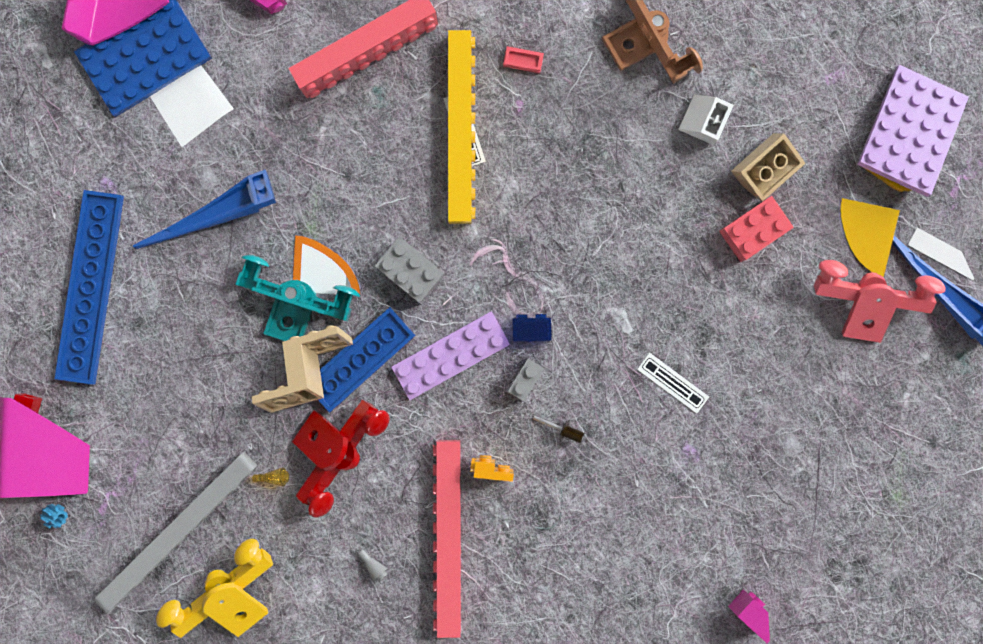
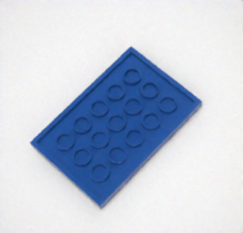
M169 0V3L156 13L116 36L95 45L85 44L74 51L114 117L119 116L186 73L212 59L177 0Z

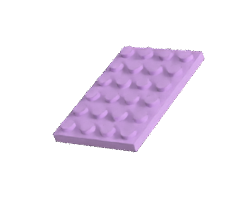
M899 65L895 69L857 165L926 197L930 196L969 97Z

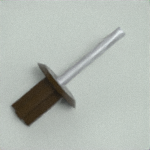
M535 415L533 417V420L561 431L559 436L560 442L566 437L581 444L584 439L585 433L570 427V420L566 421L564 426L561 427Z

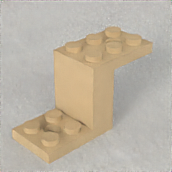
M328 326L324 330L311 331L307 335L301 337L294 336L282 342L288 386L282 385L273 391H261L259 395L252 396V403L272 413L324 398L318 355L353 345L352 337L337 326Z

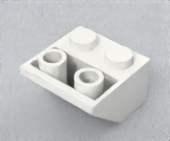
M694 94L678 130L714 145L719 140L734 105L717 97Z

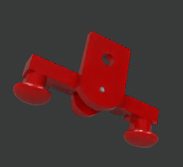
M361 400L341 431H339L319 412L313 410L292 441L316 464V467L296 494V497L303 504L309 505L308 512L310 516L319 518L331 510L334 504V497L330 492L323 491L326 487H329L340 470L354 469L359 464L360 455L355 447L365 433L369 436H378L386 430L390 421L389 414L386 411H379L372 404ZM318 432V436L314 440V435Z

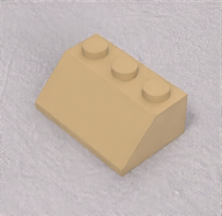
M773 133L731 172L745 189L763 202L806 163L784 133Z

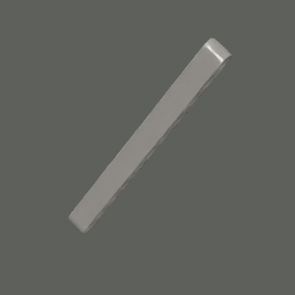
M243 452L93 601L106 614L110 613L258 465Z

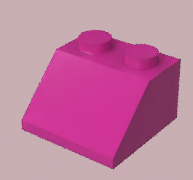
M743 589L728 607L768 644L770 641L769 615L763 608L766 604L753 592L748 594Z

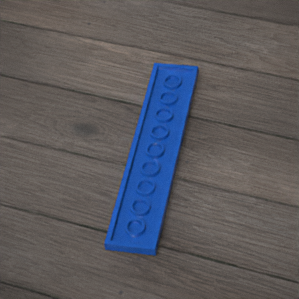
M83 190L54 379L96 384L124 196Z

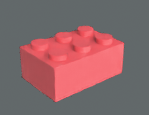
M770 196L722 228L719 232L738 260L742 262L794 227L773 196Z

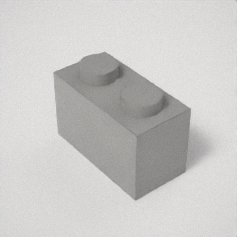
M527 358L507 391L525 401L545 368Z

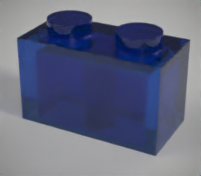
M528 314L516 315V318H512L513 342L552 341L551 318H547V314H535V318H528Z

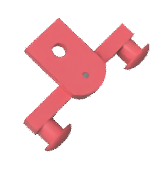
M824 260L819 263L821 273L817 276L813 286L816 295L854 301L842 330L843 337L881 343L896 308L931 314L937 303L934 298L935 294L944 293L946 289L943 282L939 279L926 275L916 278V291L909 290V295L905 291L894 290L887 286L885 279L873 272L865 274L859 284L841 281L838 278L846 277L848 269L845 265L835 260ZM866 320H873L870 324H863Z

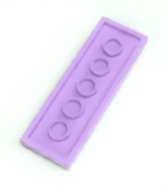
M491 311L391 368L409 400L507 347L510 343Z

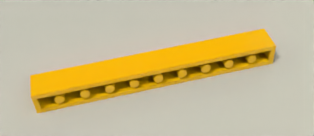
M448 30L449 224H472V219L476 218L475 207H472V200L476 198L475 188H472V181H475V169H472V162H475V150H472V143H475V131H472V124H475V113H472V105H475V94H472V86H475V75H472V68H475V56H472V49H475V37H472L471 30Z

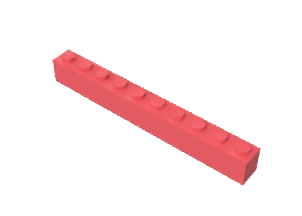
M437 440V445H433V456H437V464H433V476H437V483H433V495H437V503H433V514H437V522H433V534H437V541H433V553H437V561H433V573H437V580L433 581V592H437V600H433V612H437V619L433 620V631H437V638H460V440Z

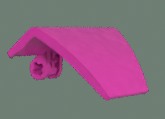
M67 0L62 30L85 44L95 45L142 22L167 5L169 0Z
M0 397V498L88 493L90 445L12 398Z

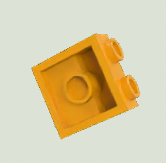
M480 455V458H472L470 472H474V478L513 482L514 472L513 469H510L509 465L499 464L498 467H495V459H491L489 455Z

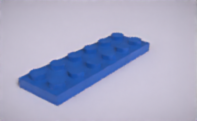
M391 307L352 340L353 345L342 349L320 369L324 398L319 399V402L329 413L416 336Z

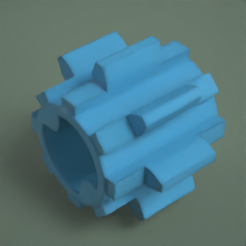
M50 504L45 509L43 508L40 515V520L44 522L43 525L49 529L52 526L57 529L65 524L66 518H68V513L63 511L65 507L59 504L56 506Z

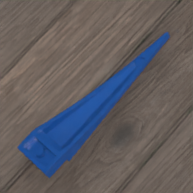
M266 169L245 177L207 205L164 230L134 244L133 247L139 249L260 212L259 209L276 203Z
M894 236L892 244L919 276H932L943 282L946 288L945 292L935 294L936 297L972 339L976 338L983 346V304L935 271Z

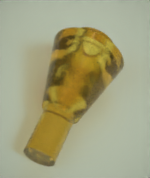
M282 467L265 474H254L252 480L253 482H265L284 487L289 481V473Z

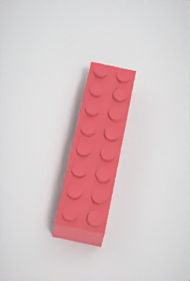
M408 0L288 69L305 97L314 98L323 89L334 87L339 80L350 78L354 74L353 72L359 69H366L375 60H382L392 50L397 51L408 41L413 42L420 37L419 35L424 32L429 33L433 31L438 25L436 11L430 0Z

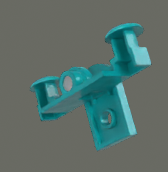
M244 255L241 257L246 261L242 272H239L235 284L275 298L263 334L283 341H287L294 336H304L313 311L348 322L352 311L349 307L353 295L360 297V294L355 289L345 285H336L333 287V289L337 290L334 302L318 298L312 287L303 281L290 280L278 285L260 279L258 277L262 265L269 267V264L264 259L254 255ZM288 316L293 319L291 327H286L283 323L284 319Z

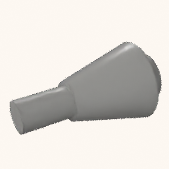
M364 549L358 553V556L365 562L374 582L376 580L381 582L388 575L386 572L388 568L371 558Z

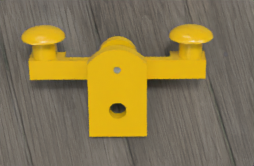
M256 539L243 541L237 547L234 554V561L239 566L229 574L223 570L210 572L204 583L206 592L191 603V608L181 609L178 600L166 602L157 613V625L160 628L170 625L171 632L182 638L209 616L239 637L268 614L267 607L245 592L243 588L273 566L271 555L264 549L258 548L259 543ZM239 612H244L242 615H236Z

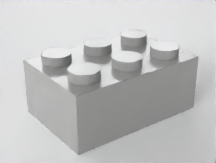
M400 236L375 265L376 268L420 304L445 276L439 268Z

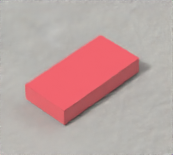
M507 46L503 67L540 74L544 53Z

